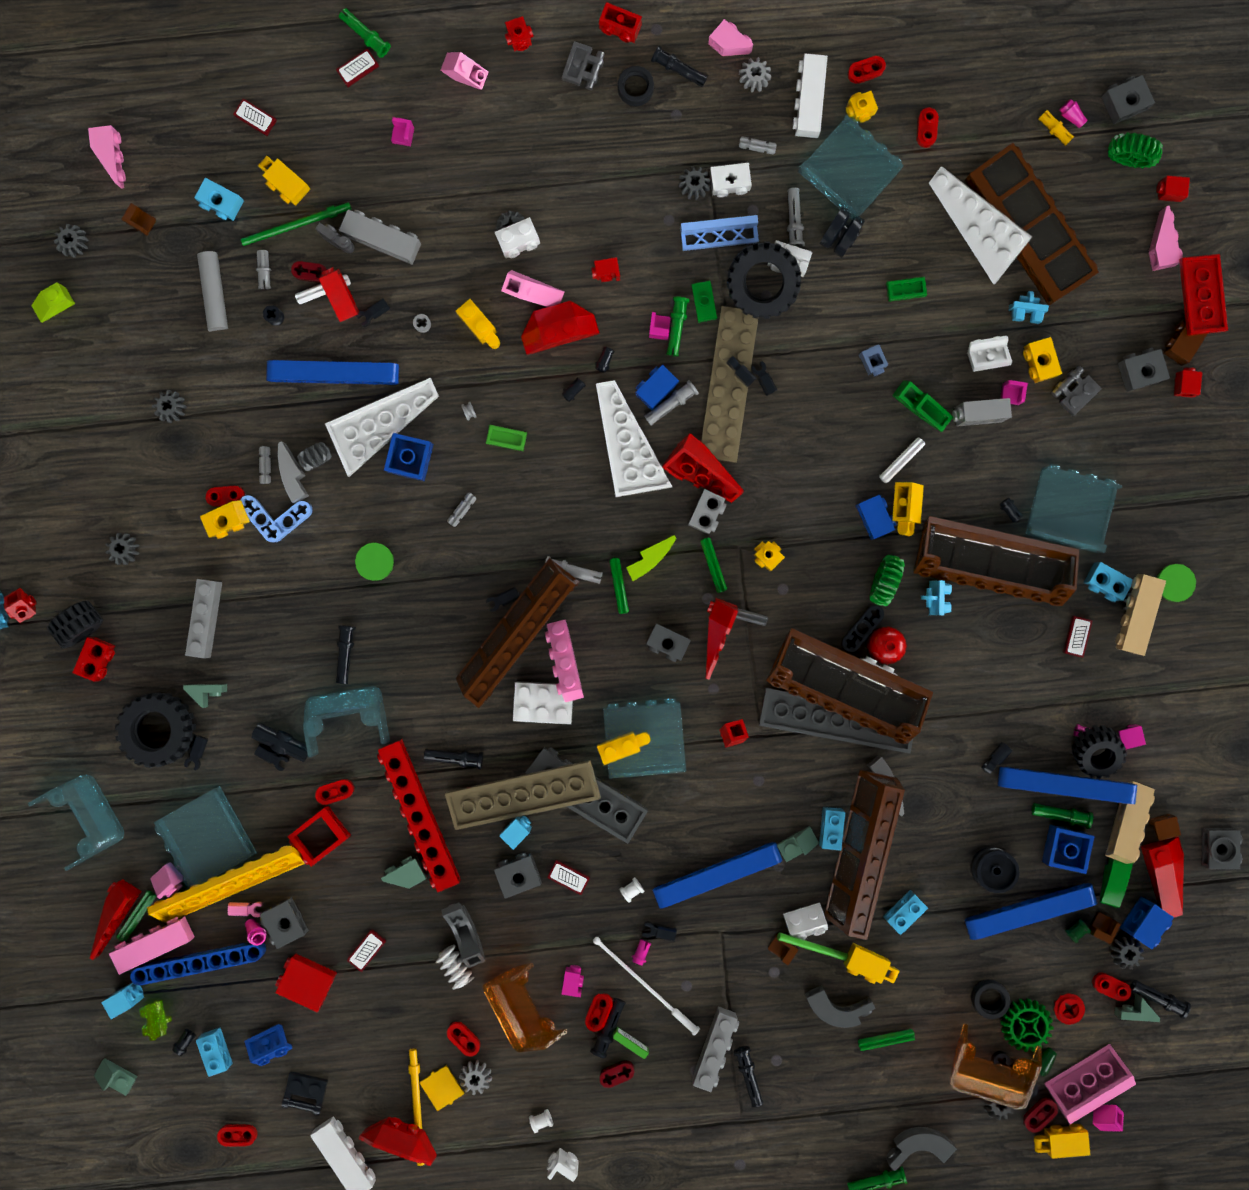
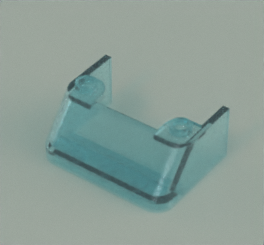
M369 686L309 698L305 703L303 721L308 758L319 754L316 736L323 730L322 719L360 713L363 724L366 726L378 725L381 744L389 742V732L380 689L375 686Z
M84 774L28 803L29 807L42 803L47 799L55 807H61L68 803L87 837L82 839L77 845V851L81 858L66 866V871L115 845L124 837L122 826L91 775Z

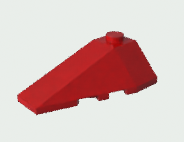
M690 433L679 442L662 465V468L676 479L681 481L683 479L694 483L693 486L706 488L731 503L744 492L705 444Z
M715 598L714 602L710 601L707 609L709 620L706 679H710L719 658V651L725 645L726 634L729 635L738 613L736 605Z
M1179 836L1141 846L1159 907L1173 917L1183 915L1184 853Z
M123 879L113 882L107 890L109 894L104 902L90 955L91 960L101 955L142 892Z

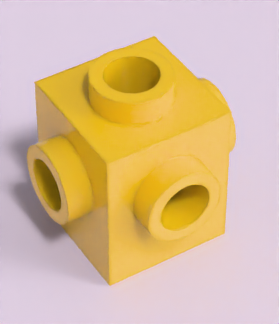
M872 91L863 94L861 92L853 94L846 107L847 115L849 118H852L853 123L858 121L863 123L869 120L878 110Z
M762 541L755 548L756 553L754 556L756 559L754 561L761 568L765 566L768 571H772L785 557L779 552L781 548L774 541L772 543L770 541L766 543ZM766 552L770 553V558L765 556Z

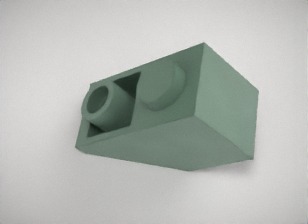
M409 856L401 861L402 865L396 868L393 865L386 869L381 879L383 882L410 889L427 879L429 875L418 856L414 858Z

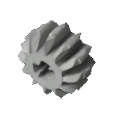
M759 57L756 59V62L750 58L748 63L744 62L742 64L743 69L739 70V75L741 76L740 83H745L744 89L751 87V92H754L755 88L760 92L762 86L766 88L768 81L771 80V75L769 74L771 68L766 67V61L759 63Z
M476 1060L475 1065L471 1061L468 1062V1067L463 1066V1073L459 1075V1078L462 1080L460 1085L466 1086L465 1092L471 1089L472 1095L476 1094V1090L482 1094L484 1088H489L490 1084L488 1082L492 1081V1077L489 1075L491 1069H485L486 1063L480 1066L479 1060ZM472 1076H479V1080H476V1078L473 1079Z

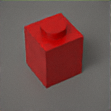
M1168 175L1164 177L1157 185L1158 200L1182 202L1188 197L1190 178Z
M1183 368L1182 371L1177 372L1174 396L1193 398L1200 395L1202 372L1195 371V368Z
M743 719L726 723L719 729L725 748L743 743L749 738Z

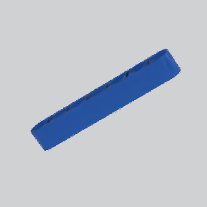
M268 360L266 381L399 384V364Z
M999 767L997 786L1136 804L1138 785Z
M771 842L662 884L652 891L661 909L782 862L783 859L776 842Z
M1086 883L966 918L965 923L970 939L977 940L1097 904L1093 885Z
M246 942L144 963L131 972L130 979L135 985H145L258 961L265 954L266 945L262 943L256 946ZM252 947L259 950V955H255L252 952ZM233 951H237L240 954V959L233 956ZM214 955H218L221 958V963L215 961ZM195 959H199L202 962V967L196 964ZM177 963L182 964L183 970L177 968ZM158 967L164 969V974L159 973ZM139 971H143L145 973V978H142L139 975Z

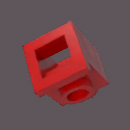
M617 257L594 261L595 267H591L593 279L609 282L613 280L612 278H616V281H620Z

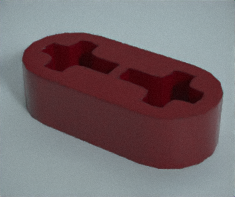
M297 261L292 265L291 272L298 280L320 283L318 276L312 272H319V269L323 272L327 268L317 263ZM302 266V268L308 271V273L302 272L301 275H299V273L296 272V270L300 269V267Z
M624 1060L603 1069L599 1079L601 1085L605 1088H612L630 1080L634 1076V1065L632 1062ZM624 1066H626L627 1069L630 1068L629 1074L622 1072ZM605 1074L613 1076L611 1078V1082H608V1080H604Z

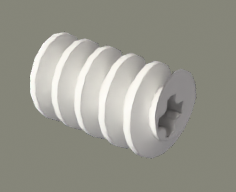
M451 945L438 954L439 958L436 963L443 962L440 970L447 969L444 976L451 975L448 982H455L452 989H457L468 984L475 977H470L472 974L470 970L465 971L467 966L465 964L461 965L463 962L461 957L457 958L459 951H453L455 945Z

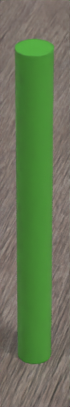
M780 932L777 935V940L844 961L848 958V954Z

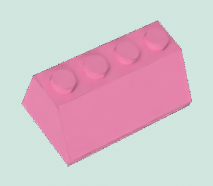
M1110 1044L1044 1083L1069 1124H1072L1136 1085L1134 1076Z

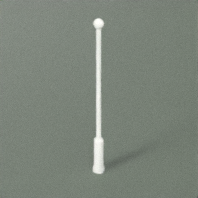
M595 937L593 939L594 944L599 945L602 949H604L614 960H616L625 970H627L636 980H638L647 990H649L658 1000H660L669 1010H671L672 1015L677 1020H679L688 1030H690L694 1036L699 1032L700 1028L698 1026L693 1024L677 1008H673L668 1002H666L657 992H655L646 982H644L635 972H633L624 962H622L613 952H611L601 942L599 937Z

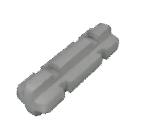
M743 136L739 141V147L743 149L749 148V150L762 153L767 151V154L772 155L776 151L777 145L773 142L768 144L763 140L753 138L749 140L748 137Z
M262 446L259 447V455H261L259 457V473H261L259 482L261 484H270V447Z
M467 493L464 497L465 500L461 501L454 510L453 516L451 515L448 518L447 522L450 525L456 527L460 522L459 519L464 517L470 509V505H473L476 501V497L473 494Z

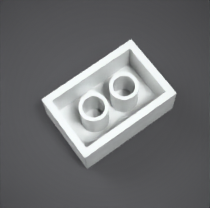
M515 682L513 721L554 724L572 723L573 701L565 702L563 696L558 694L555 683Z

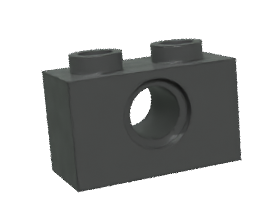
M655 624L646 644L649 645L648 650L657 654L661 651L667 654L665 658L676 662L677 659L682 660L691 640L661 625ZM666 638H670L673 641V646L670 649H664L662 646V641Z

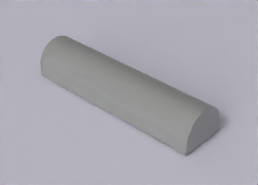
M213 251L200 252L197 254L207 329L209 332L228 329L218 254Z

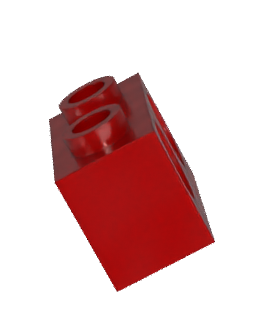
M87 637L72 673L93 682L101 681L107 674L106 667L108 662L114 657L115 645L96 637ZM98 646L102 648L100 656L96 652ZM91 664L95 667L93 674L89 670Z

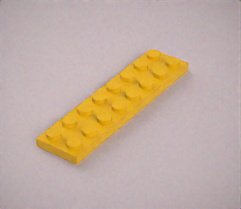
M283 846L277 852L265 854L256 861L246 862L240 868L230 869L219 877L209 878L207 882L193 885L184 892H177L166 900L156 901L154 905L147 907L148 914L166 923L176 916L181 918L305 863L302 861L301 853L292 846Z

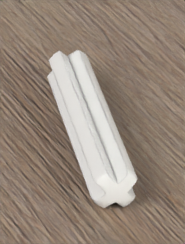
M346 274L342 275L347 286L350 285L349 277ZM319 284L296 293L295 297L299 304H303L326 295L322 285Z
M919 437L916 438L880 475V479L884 483H888L925 445V442Z

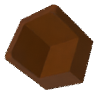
M132 203L121 219L146 236H148L156 222L154 217Z
M1166 814L1151 818L1148 821L1149 824L1154 825L1158 840L1181 835L1177 816Z
M1097 912L1089 927L1090 934L1111 945L1121 924Z
M777 933L768 946V950L780 957L783 963L789 965L799 949L796 945L777 940Z

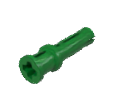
M347 8L343 9L345 15L340 12L339 19L344 21L363 38L365 45L375 50L379 58L384 57L389 52L391 45L388 42H384L376 31L368 29Z
M675 296L673 297V312L670 313L672 325L666 355L671 356L672 349L674 348L673 356L678 357L683 321L687 319L686 308L687 303H690V299Z
M1033 803L1031 810L1032 815L1065 821L1071 826L1076 824L1090 829L1093 823L1092 812L1084 813L1074 808L1065 810Z
M901 1166L896 1171L888 1172L885 1170L881 1175L847 1184L849 1190H874L881 1187L890 1189L893 1185L908 1183L903 1166Z

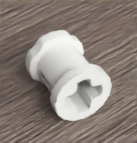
M635 877L627 886L619 888L629 903L637 894L645 892Z
M548 1109L537 1116H529L534 1133H537L539 1129L546 1126H553V1120Z

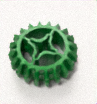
M1121 133L1112 138L1108 147V157L1112 161H1116V164L1142 169L1144 167L1150 168L1159 163L1163 145L1155 137L1151 138L1149 135Z
M886 555L883 558L873 579L869 595L870 601L874 602V604L888 606L891 603L903 576L905 566L903 559L895 555Z
M1027 998L1024 1003L1022 999H1019V1004L1013 1001V1007H1009L1008 1013L1003 1015L1005 1019L1000 1020V1023L1003 1025L1001 1031L1005 1033L1003 1037L1005 1040H1009L1008 1043L1011 1046L1015 1045L1017 1050L1022 1048L1024 1052H1027L1030 1048L1031 1051L1035 1052V1046L1042 1049L1041 1043L1048 1044L1046 1037H1052V1034L1048 1031L1054 1030V1027L1050 1025L1053 1022V1019L1049 1017L1050 1012L1045 1010L1043 1004L1039 1005L1037 1000L1032 1002ZM1032 1011L1031 1013L1029 1012L1027 1015H1020L1023 1012ZM1040 1018V1028L1037 1030L1036 1025ZM1015 1019H1016V1020H1017V1026H1016V1028H1015L1016 1031L1014 1032V1031H1013V1024H1014V1021H1015ZM1021 1021L1028 1023L1032 1029L1025 1027ZM1027 1035H1034L1030 1038L1023 1039Z

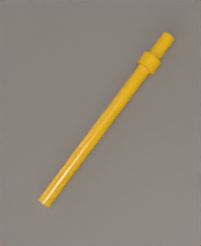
M413 1048L409 1050L410 1064L408 1065V1071L411 1074L414 1124L422 1129L418 1075L420 1073V1064L417 1060V1049ZM417 1163V1165L422 1166L424 1163Z

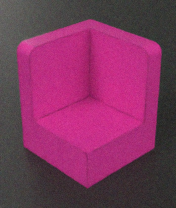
M392 117L394 128L391 142L411 147L414 133L412 121Z
M652 312L649 338L668 340L671 318L656 315V312Z
M1013 380L1004 382L1000 399L1010 398V403L1014 405L1024 403L1028 383Z
M1133 724L1127 726L1128 729L1118 731L1119 738L1126 749L1146 745L1142 726Z
M1101 1105L1093 1110V1124L1100 1131L1123 1132L1124 1112L1117 1105Z

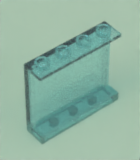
M846 115L843 121L807 161H804L798 172L839 209L843 206L851 211L850 218L853 220L855 216L860 217L897 176L904 165L897 156L891 155L887 151V147L884 144L878 143L873 139V135L868 130H863L856 119Z
M1049 464V466L1042 468L1025 534L1096 553H1105L1107 545L1104 544L1117 489L1122 488V485L1116 484L1117 481L1112 479L1099 480L1097 479L1098 476L1093 474L1080 475L1079 471L1073 469L1061 470V467L1058 465Z
M676 698L664 699V703H657V700L645 701L644 705H638L637 702H627L626 706L620 707L618 703L607 704V708H603L606 741L633 731L635 735L642 732H647L650 735V742L640 747L641 752L608 764L609 779L686 772L681 706L679 701L676 702Z
M220 786L154 822L156 833L163 838L165 842L164 847L173 856L174 865L183 874V881L187 887L203 884L209 878L216 877L257 853Z

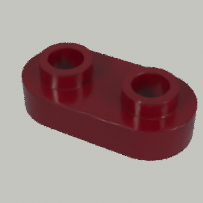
M1045 1097L1040 1099L1024 1115V1126L1030 1132L1036 1133L1041 1131L1058 1114L1057 1104L1051 1098ZM1049 1105V1108L1044 1110V1106ZM1035 1118V1121L1030 1123V1119Z

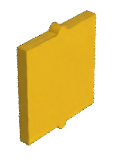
M447 1065L436 1072L432 1071L430 1076L420 1081V1085L437 1111L448 1104L452 1105L454 1100L464 1095V1091Z

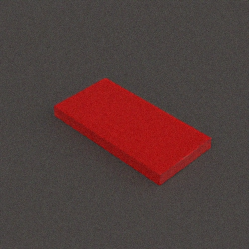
M1220 254L1180 258L1179 264L1187 336L1228 331Z

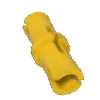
M1048 110L1038 119L1050 130L1049 133L1051 135L1054 134L1064 146L1074 138L1062 125L1063 122H1059Z

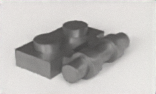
M574 41L562 80L580 86L582 79L587 81L585 88L593 90L594 84H597L599 69L604 64L603 58L605 53L598 51L596 57L592 56V47ZM588 63L593 65L590 73L585 71Z
M319 222L315 229L324 240L346 253L354 252V245L348 237H340V234L336 232L337 230L329 224L324 226Z
M1081 366L1071 370L1068 373V377L1063 382H1059L1051 392L1056 398L1060 394L1064 396L1059 403L1071 416L1076 415L1102 389L1089 375L1083 380L1080 378V375L1084 372ZM1074 382L1077 386L1070 392L1067 387Z

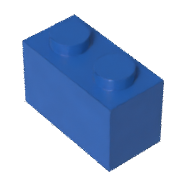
M664 365L660 368L656 366L649 373L651 377L646 382L642 380L636 387V396L651 411L679 383V380Z
M878 495L855 505L871 540L895 530L894 526L896 523L892 521L893 516L889 515L886 510L888 505L884 497L881 498Z

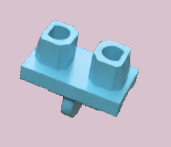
M1028 291L1027 296H1020L1019 301H1014L1013 304L1009 305V311H1012V321H1024L1025 313H1031L1030 323L1040 324L1044 314L1048 312L1049 305L1039 304L1040 298L1034 297L1033 291Z
M929 581L926 596H921V600H926V607H929V615H944V613L951 612V603L944 602L945 594H951L952 592L951 584H947L945 581Z

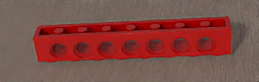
M401 739L378 749V760L381 765L384 764L386 779L393 785V796L401 804V807H399L403 818L406 817L409 823L407 829L410 835H414L416 840L414 843L418 853L422 854L424 859L422 860V865L425 871L428 870L430 873L429 881L432 888H436L438 893L459 884L461 878L403 740ZM392 758H397L400 761L399 768L392 766ZM400 776H405L407 778V785H401L399 783ZM407 794L414 795V803H409L406 800ZM414 812H420L423 816L422 820H416L413 816ZM422 829L429 831V838L422 837ZM429 847L436 848L438 852L436 856L429 854ZM442 865L445 868V873H438L436 866Z

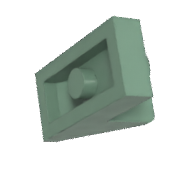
M227 684L183 685V689L200 707L206 708L208 707V693L209 696H221V693L227 692Z
M808 826L778 843L777 847L785 861L788 862L802 853L804 855L808 854L819 842L811 827Z
M1135 993L1134 1006L1123 1004L1122 1007H1115V1015L1121 1020L1160 1022L1158 1015L1137 993Z
M106 1058L102 1060L94 1075L103 1091L111 1087L125 1096L130 1092L138 1077Z

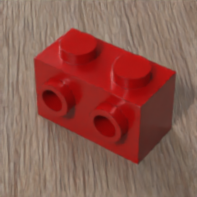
M606 2L599 18V29L606 35L611 36L613 34L624 42L635 43L642 26V16Z

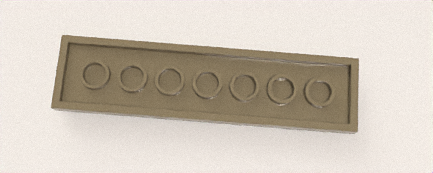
M721 306L701 442L705 444L718 461L737 463L748 387L734 375L735 371L726 362L734 356L741 366L744 365L751 371L758 319L752 318L753 316L749 314L745 315L739 308Z
M591 760L445 793L455 830L595 801L601 798Z

